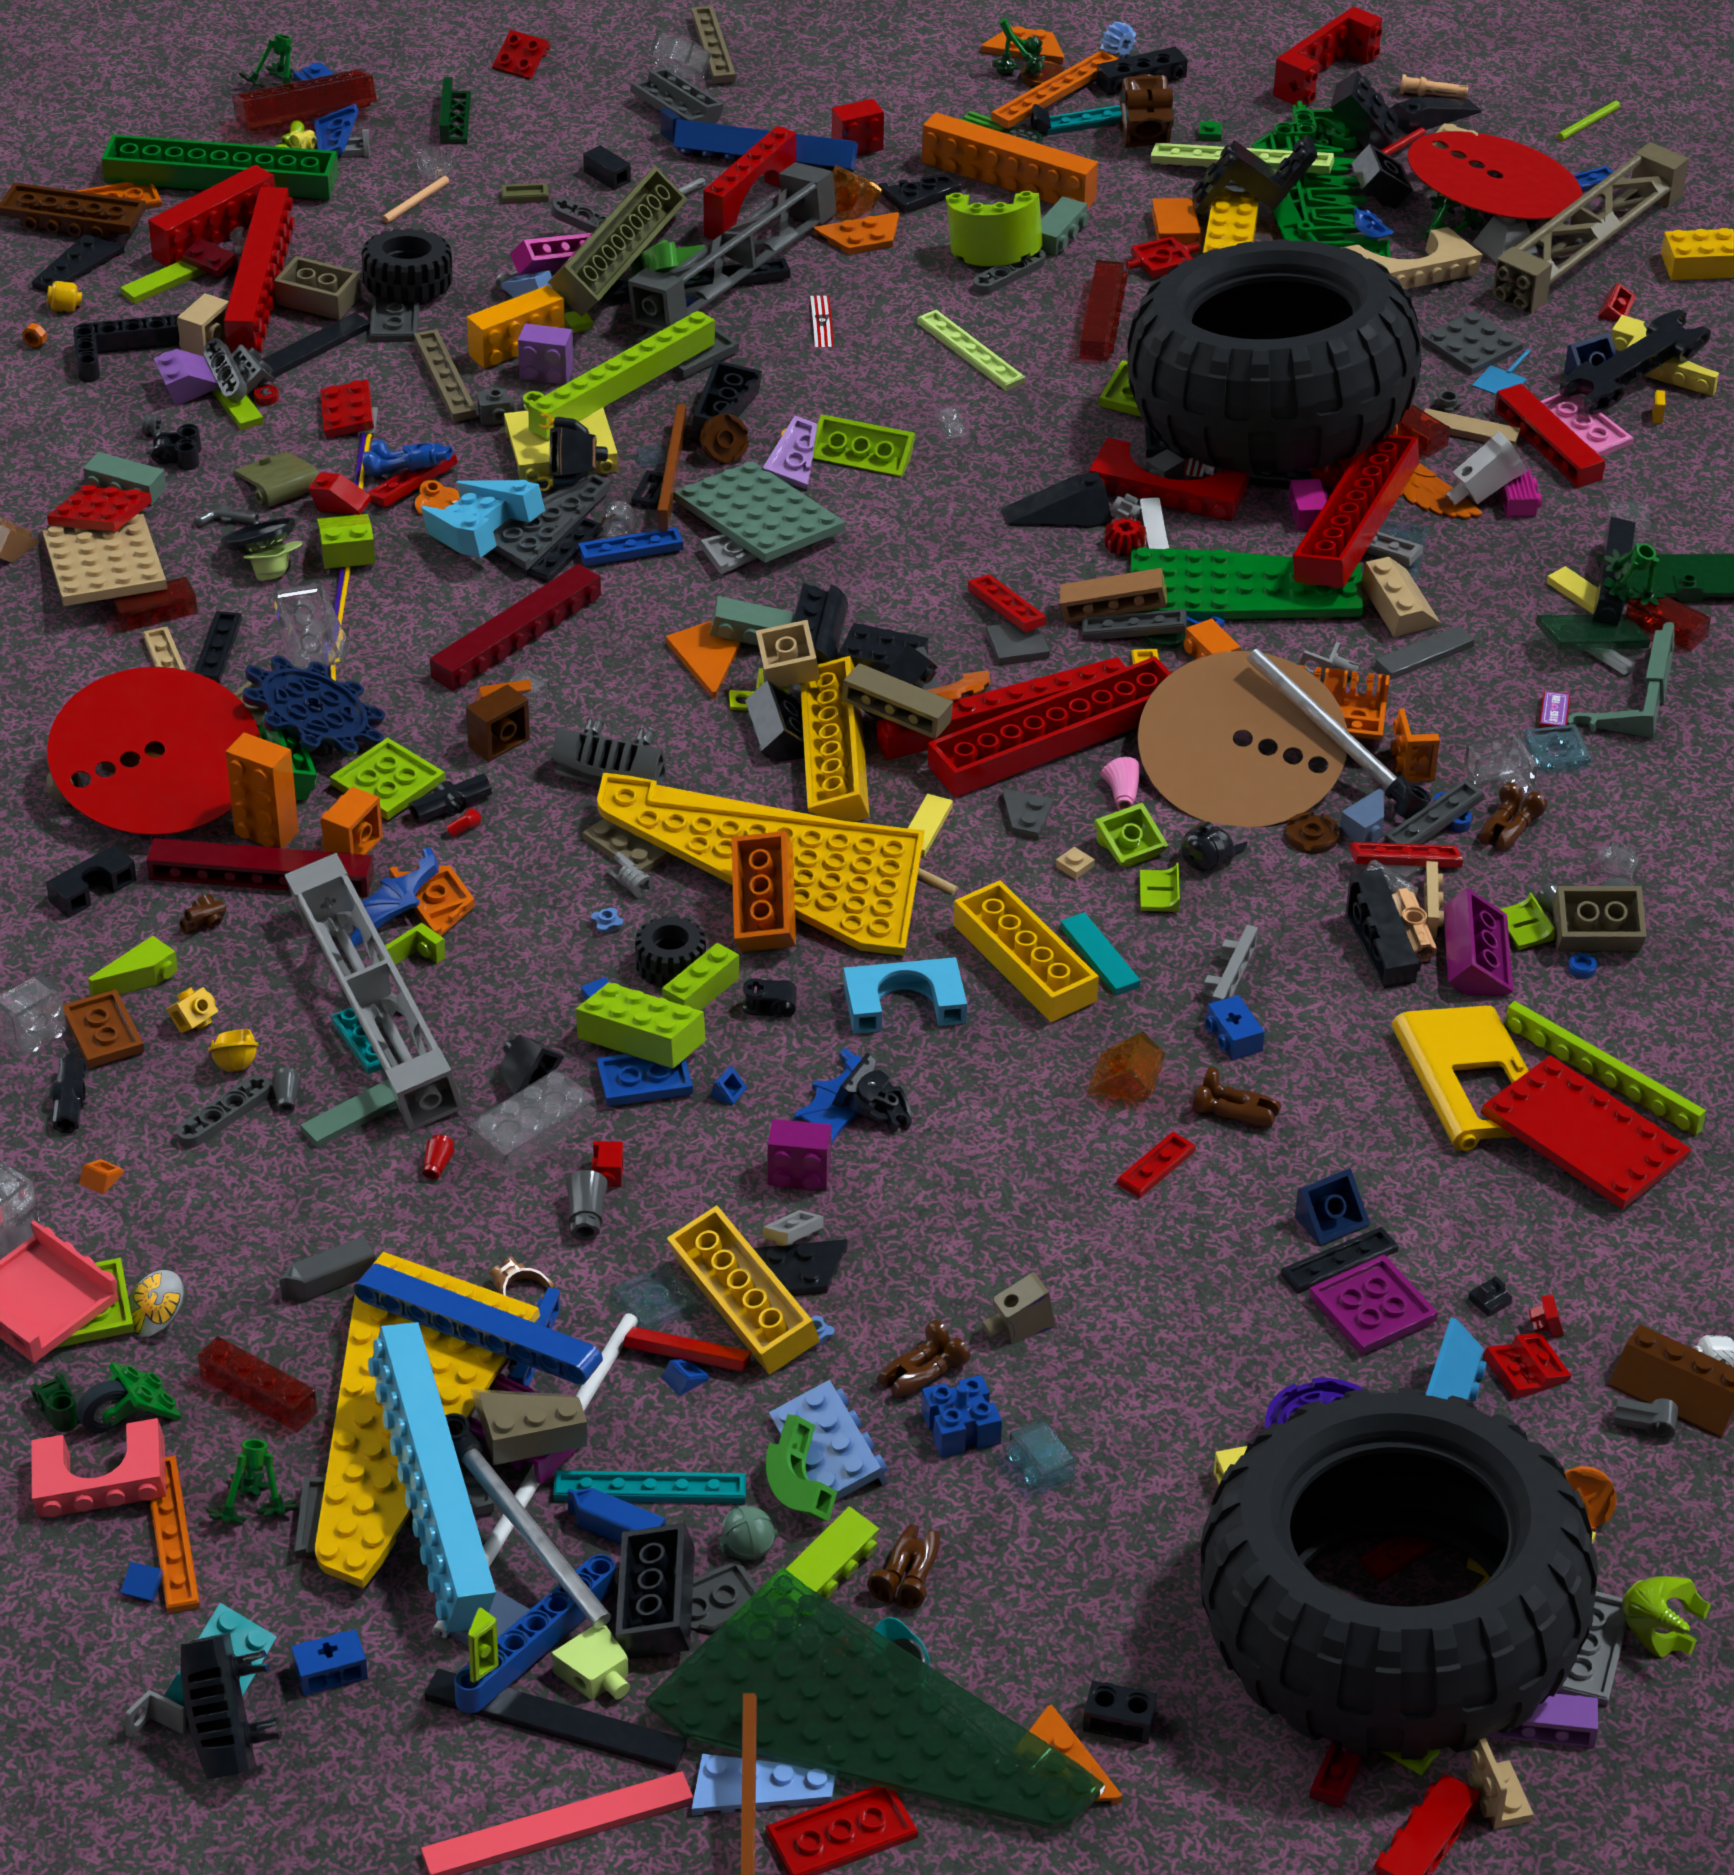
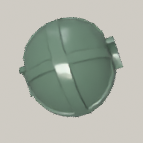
M742 1505L731 1510L724 1518L722 1536L718 1537V1543L722 1553L726 1552L729 1557L736 1560L739 1559V1561L754 1562L761 1559L771 1550L774 1539L778 1537L777 1528L774 1529L770 1517L764 1511L754 1506Z

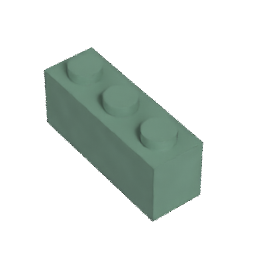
M1062 196L1041 219L1043 245L1040 250L1056 256L1062 249H1066L1068 242L1075 238L1078 231L1088 223L1087 203Z
M97 452L83 468L85 485H95L97 488L117 487L118 490L139 489L140 492L151 493L152 503L149 505H152L166 490L163 469Z
M718 596L712 614L710 635L759 646L756 635L757 630L792 623L794 612Z

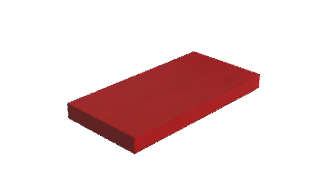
M890 1780L765 1826V1833L788 1875H819L918 1838V1830Z

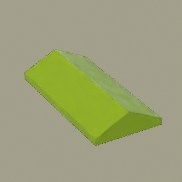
M821 414L817 424L813 460L902 477L911 460L915 433Z

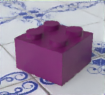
M772 1119L767 1144L768 1185L781 1188L794 1187L827 1191L831 1168V1124Z

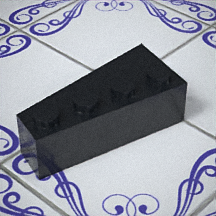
M715 360L693 416L690 439L700 442L701 430L705 422L713 416L731 414L738 418L759 394L762 371Z
M1382 869L1350 874L1345 915L1382 986L1390 988L1416 983L1417 972L1421 968L1420 960L1414 953Z

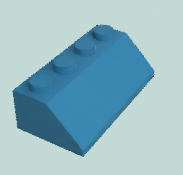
M1450 1318L1426 1395L1446 1400L1453 1395L1469 1401H1477L1480 1383H1477V1379L1483 1380L1487 1362L1482 1361L1484 1348L1455 1318Z

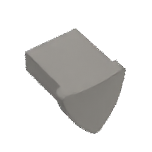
M362 129L363 137L349 138L341 157H369V129Z

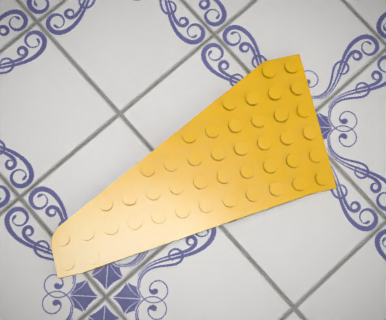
M603 773L597 797V809L605 820L733 885L731 837L787 831L793 844L795 917L860 951L905 956L925 830L842 821L657 785L655 780Z
M382 1252L373 1263L381 1264L534 1323L540 1317L539 1307L386 1252ZM355 1295L317 1530L315 1554L317 1563L323 1572L364 1589L396 1543L395 1537L412 1512V1510H408L406 1507V1488L404 1483H400L398 1479L397 1456H393L391 1453V1434L389 1429H385L383 1424L384 1409L382 1403H378L376 1399L375 1377H371L369 1374L368 1360L373 1356V1343L375 1339H378L381 1326L414 1322L366 1304ZM419 1324L445 1415L458 1413L469 1420L476 1409L471 1389L488 1390L507 1357Z

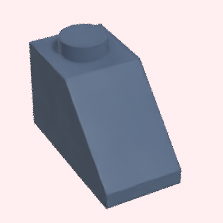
M1379 788L1341 812L1339 831L1354 842L1371 843L1378 841L1383 834V791Z

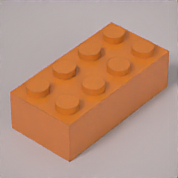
M243 733L226 750L234 832L243 839L253 840L265 847L284 848L299 832L291 749Z
M787 831L731 837L734 940L740 951L749 952L795 947L793 844Z

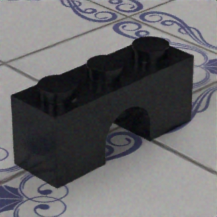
M113 845L47 881L48 900L66 917L70 918L91 906L89 888L104 886L115 893L137 881L134 860L117 846Z

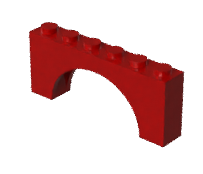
M776 126L703 190L704 237L715 240L736 225L738 214L747 192L762 174H764L765 183L780 187L779 173L796 162V132L785 127Z
M1109 437L1106 438L1089 470V473L1098 472L1106 486L1107 494L1125 497L1126 494L1137 498L1138 501L1145 498H1160L1161 506L1230 522L1249 484V473L1225 468L1209 477L1196 480H1174L1156 476L1143 470L1132 460L1130 456L1131 442Z

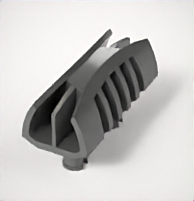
M589 716L583 733L558 728L551 752V757L554 758L553 762L557 764L554 773L599 786L603 773L655 780L657 785L661 786L666 776V760L664 750L650 747L653 737H655V731L649 727L645 734L644 727H639L635 743L599 737L604 726V721L599 717L594 724L592 716Z

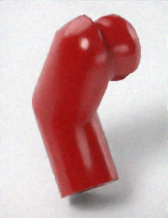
M473 808L467 809L463 816L445 827L453 838L465 830L479 826L481 814Z

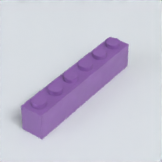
M1555 1694L1554 1697L1549 1696L1542 1704H1538L1532 1717L1524 1724L1507 1733L1494 1732L1487 1736L1594 1748L1598 1732V1698Z

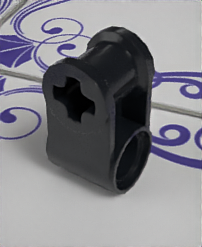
M758 978L749 979L744 983L743 993L745 994V999L742 1002V1010L745 1013L755 1016L782 1017V1015L783 1017H791L795 1014L797 988L794 983L787 980L776 981ZM755 986L757 987V993H754ZM753 1001H756V1008H753Z

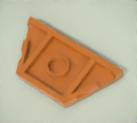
M1021 26L1011 27L1014 34L1022 40H1027L1028 37L1033 38L1035 35L1038 36L1039 40L1043 42L1041 46L1042 51L1038 57L1045 56L1047 61L1059 64L1064 63V54L1053 32H1046L1042 29H1025ZM1002 31L981 45V52L1002 55L1006 44L1004 32ZM1011 41L1009 49L1011 57L1023 58L1020 55L1021 51Z
M899 213L867 216L856 220H845L839 223L814 227V235L827 238L829 244L840 248L841 251L848 255L890 248L894 244L897 223H899Z
M439 866V872L423 884L416 893V898L420 900V904L414 907L413 910L424 925L442 936L475 907L474 897L451 866ZM398 867L389 868L390 878H397L410 873L398 872Z
M1053 1705L1047 1706L1012 1752L1011 1761L1047 1808H1061L1067 1805H1075L1077 1807L1091 1806V1802L1111 1801V1805L1121 1803L1122 1794Z

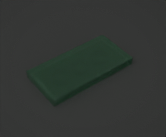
M1621 614L1618 626L1592 620L1593 615H1537L1535 624L1558 650L1647 649L1651 642L1628 614Z

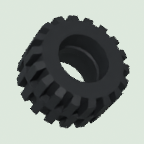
M661 916V919L654 918L650 920V923H644L636 933V969L639 971V976L642 979L646 978V982L649 984L655 982L657 987L662 988L663 985L668 984L706 952L705 932L699 928V924L696 922L691 923V919L688 918L681 919L679 916Z

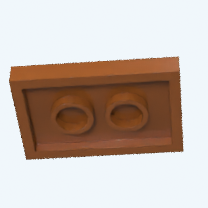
M117 989L61 1005L62 1014L89 1068L145 1052L144 1043Z

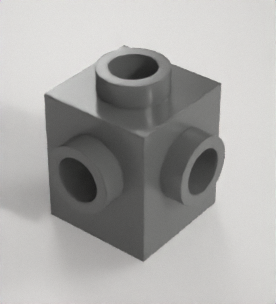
M494 388L477 392L478 414L482 426L505 423L504 413L515 412L513 397H508L506 388Z

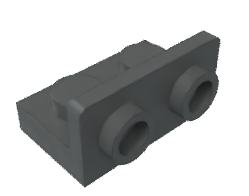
M241 344L231 354L247 385V395L264 377L271 383L276 380L270 373L272 368L261 360L262 356L254 348L251 347L248 350Z

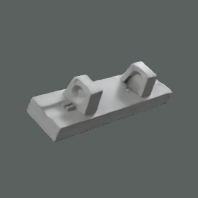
M1247 925L1239 941L1225 939L1221 947V958L1229 961L1222 977L1207 975L1204 981L1203 994L1212 997V1003L1233 996L1256 948L1258 927Z

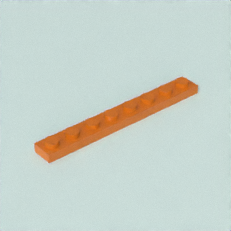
M1100 50L992 111L991 120L1008 129L1031 116L1033 104H1037L1042 108L1049 106L1096 79L1097 64L1118 60L1119 58Z

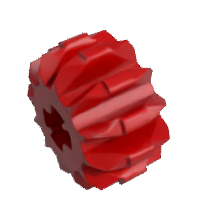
M1123 517L1120 520L1112 519L1111 523L1106 524L1104 532L1105 547L1109 548L1110 553L1117 552L1118 557L1122 553L1129 557L1132 548L1139 549L1146 545V527L1141 525V521H1133L1132 517L1130 519H1124Z

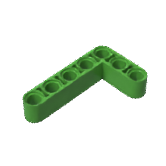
M675 242L653 245L639 254L641 271L646 268L667 274L704 248L705 245L676 248Z

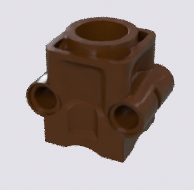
M1144 74L1124 78L1119 102L1122 116L1120 130L1123 132L1122 138L1124 139L1125 148L1155 145V143L1170 144L1174 113L1173 92L1171 88H1168L1167 77L1164 75L1153 76Z

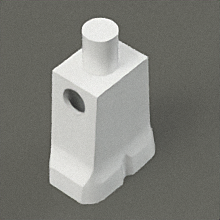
M1498 431L1485 445L1453 471L1459 484L1448 491L1446 496L1454 506L1468 495L1479 504L1511 480L1528 472L1511 442Z

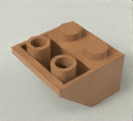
M0 517V559L12 563L39 544L40 540L31 537L32 531L16 526L13 522Z

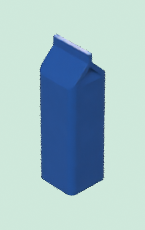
M594 1488L577 1491L568 1490V1511L574 1513L578 1527L620 1545L622 1532L666 1526V1518Z

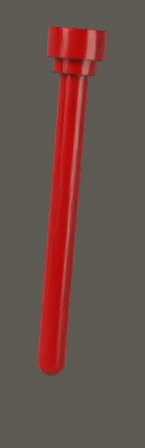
M1418 128L1380 151L1390 156L1426 134V130Z

